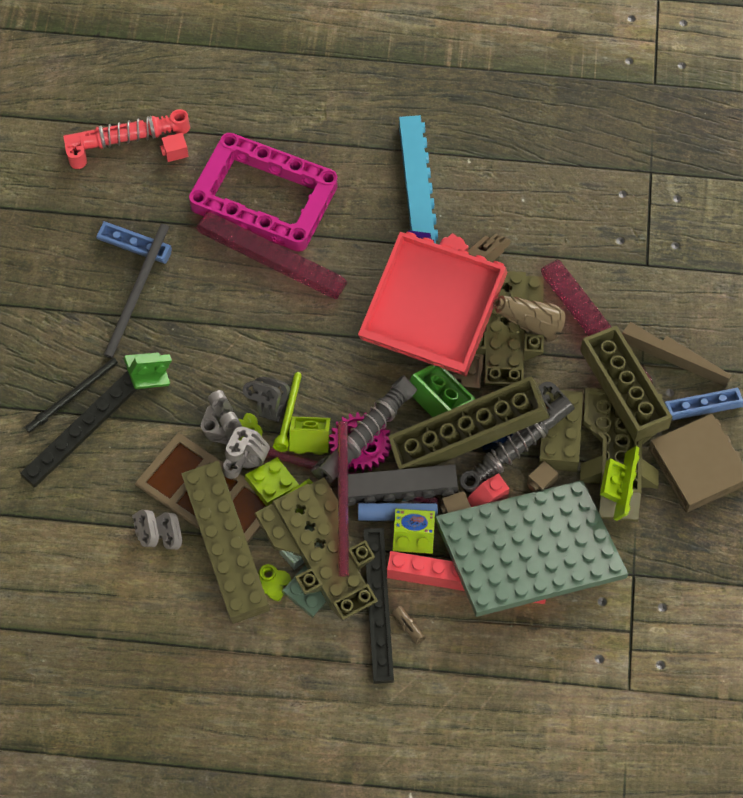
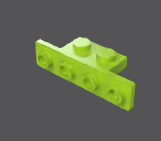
M637 446L625 453L623 464L611 458L605 464L600 495L616 502L613 518L616 521L627 516L630 511L629 504L633 495L632 488L636 478V465L639 461L638 454L640 448Z

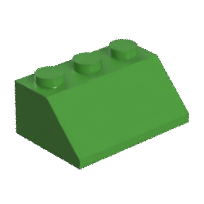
M434 365L416 372L410 379V382L417 388L412 397L432 417L475 400L447 370Z

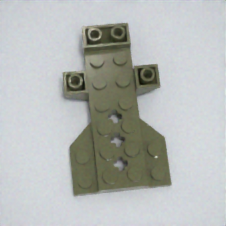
M507 271L508 273L498 297H518L543 303L544 277L526 276V272ZM493 308L486 326V332L483 333L476 354L484 355L485 385L508 386L524 379L523 365L525 360L543 354L544 335L525 334L524 336V329L496 313L495 308Z
M585 388L583 425L601 441V456L581 463L580 481L584 483H600L601 491L606 461L611 458L623 464L625 453L635 446L639 447V461L636 465V478L632 488L633 495L629 504L630 511L627 516L620 519L638 522L641 487L654 489L659 487V470L642 459V445L654 435L634 442L604 390ZM600 495L599 514L601 519H613L616 502Z
M324 477L274 500L273 504L255 512V517L274 549L291 552L293 555L300 556L308 570L295 576L304 595L321 591L330 609L343 621L378 602L369 584L365 583L358 571L375 559V556L366 540L348 550L344 547L337 535L344 510ZM297 508L304 510L302 515L299 512L296 513ZM307 525L313 527L312 532L309 529L305 530ZM316 542L323 544L322 549L315 547Z

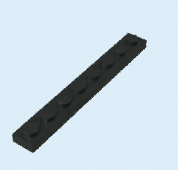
M127 371L20 473L33 487L39 485L138 390L134 388L129 372Z
M384 528L364 529V540H366L375 556V559L366 564L367 584H369L378 600L377 603L369 606L373 684L394 683Z

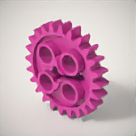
M359 412L356 413L354 418L349 414L348 420L342 417V424L336 422V428H332V434L329 435V448H332L330 449L331 454L339 446V442L344 435L351 432V428L355 429L358 426L357 421L364 419V416L360 417ZM386 427L380 429V434L373 436V442L367 443L366 450L373 448L375 451L361 450L362 454L358 458L353 459L346 466V470L354 467L355 473L358 468L364 473L366 467L369 471H372V465L379 468L378 461L384 463L385 457H389L388 450H391V444H389L388 436L390 435V430H386Z

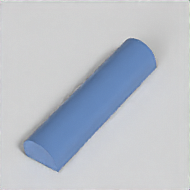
M105 221L96 236L100 241L144 257L147 256L154 240ZM162 243L155 261L166 264L171 255V245Z
M733 388L665 401L664 404L672 415L671 421L741 408L743 407V398L739 389Z
M433 503L358 504V521H395V509L435 511V517L438 515V504Z

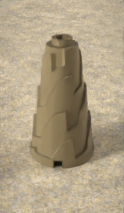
M500 296L494 301L493 306L496 313L506 317L508 321L519 325L520 328L532 333V335H544V341L546 342L554 341L558 337L555 336L556 332H562L565 323V312L558 305L508 296Z

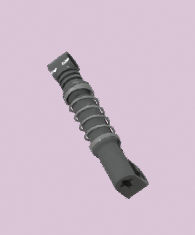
M404 375L401 376L390 387V390L383 398L375 401V407H370L371 411L363 415L364 419L357 421L358 426L355 429L351 428V433L348 436L344 435L335 451L317 462L310 472L318 480L325 477L328 484L332 483L353 459L358 458L362 454L361 450H366L367 443L373 442V436H378L380 429H384L387 422L395 418L397 410L415 394L417 388Z
M544 382L539 386L550 418L517 431L511 437L508 436V440L503 444L499 442L500 446L495 451L491 449L493 454L486 453L484 460H482L483 464L479 463V467H474L475 470L472 469L464 472L461 475L460 484L465 492L472 494L484 481L491 478L492 474L495 476L498 473H503L504 463L512 465V461L515 458L520 459L521 453L524 451L528 452V448L532 444L536 445V441L539 438H545L551 428L575 409L573 404L554 383ZM546 392L552 393L553 398L556 399V400H554V401L552 402L550 396H549L548 394H545V393H546ZM470 479L476 480L474 485L467 486V482Z

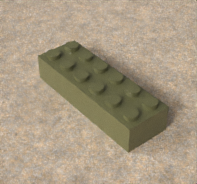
M617 325L583 338L580 351L634 442L669 429L672 415Z

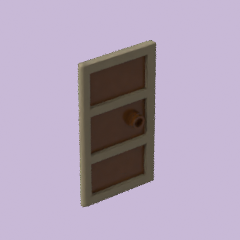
M178 432L136 481L135 486L200 530L181 473L213 463L219 459ZM219 460L220 466L223 470L224 463ZM239 474L234 479L225 477L246 541L249 543L261 528L255 517V512L267 506L248 484L244 476Z

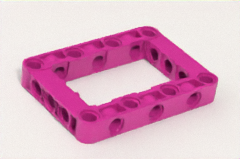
M226 133L221 137L189 195L191 210L196 214L300 252L307 248L337 190V174L329 168L234 133ZM234 160L314 189L312 194H309L308 202L305 208L301 210L297 223L288 224L272 215L261 211L256 212L246 208L245 205L226 198L224 200L216 197L215 195Z

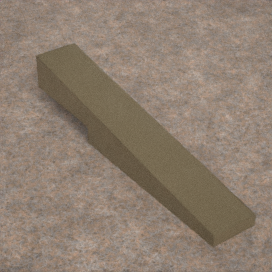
M632 322L622 332L628 345L722 386L727 387L731 374L668 336L662 341Z

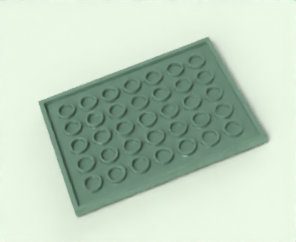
M583 481L435 517L438 529L476 617L628 577L624 563Z

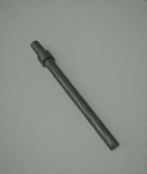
M112 358L45 412H40L36 415V419L24 427L25 430L30 433L39 425H44L49 421V417L117 365V360Z

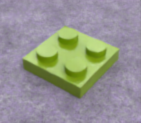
M278 457L245 474V480L266 506L273 504L274 500L299 486L298 482Z

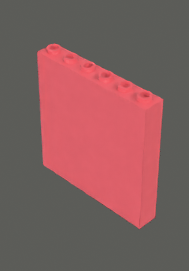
M400 232L358 336L361 340L466 377L493 311L494 301L498 298L508 273L507 269L501 262H490L483 256L476 255L475 257L469 255L465 250L459 249L457 251L451 249L452 247L447 244L441 243L439 245L429 238L424 237L421 239L414 233Z

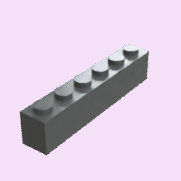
M455 464L338 475L340 504L352 506L359 502L375 503L380 500L392 502L395 499L401 498L413 500L415 497L433 498L435 495L447 497L458 493Z

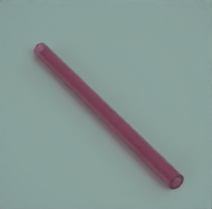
M345 421L338 422L340 577L349 576L348 422Z

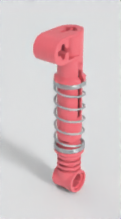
M177 109L171 113L170 117L166 115V118L161 116V119H159V117L147 116L146 122L138 118L135 122L128 120L125 124L119 122L115 126L109 124L105 128L99 126L94 130L64 135L69 164L73 169L85 167L87 164L86 149L97 147L103 149L107 148V145L110 148L112 144L120 145L122 142L129 144L132 140L139 142V139L142 138L148 140L149 135L154 139L162 135V132L164 134H167L166 131L171 133V130L176 134H185L190 129L188 114L185 110Z

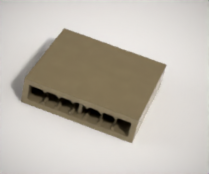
M713 414L651 440L649 450L686 513L743 488V463L741 456L737 450H734L729 436L724 434L720 421L715 419Z

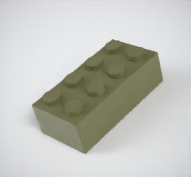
M560 390L573 404L575 409L551 428L545 438H540L538 466L545 461L554 470L577 472L580 456L583 392ZM546 392V393H545V394H548V395L550 396L552 402H553L554 400H556V399L553 398L552 393H549V392Z

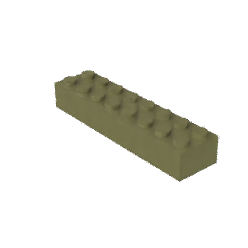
M530 376L388 437L399 470L432 467L550 418L538 384Z
M219 460L181 473L232 624L271 611Z

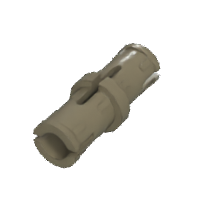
M403 606L395 608L392 614L402 625L401 629L409 634L416 645L423 642L426 636L416 625L415 619H411Z

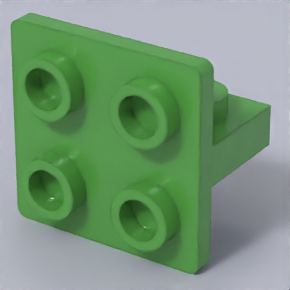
M157 352L125 355L124 361L135 389L169 386L170 381L166 370L172 361L170 354L160 355Z

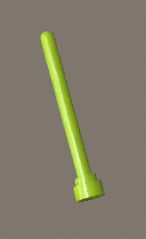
M300 372L294 374L280 435L274 439L273 448L279 452H286L289 448L287 435L302 375Z

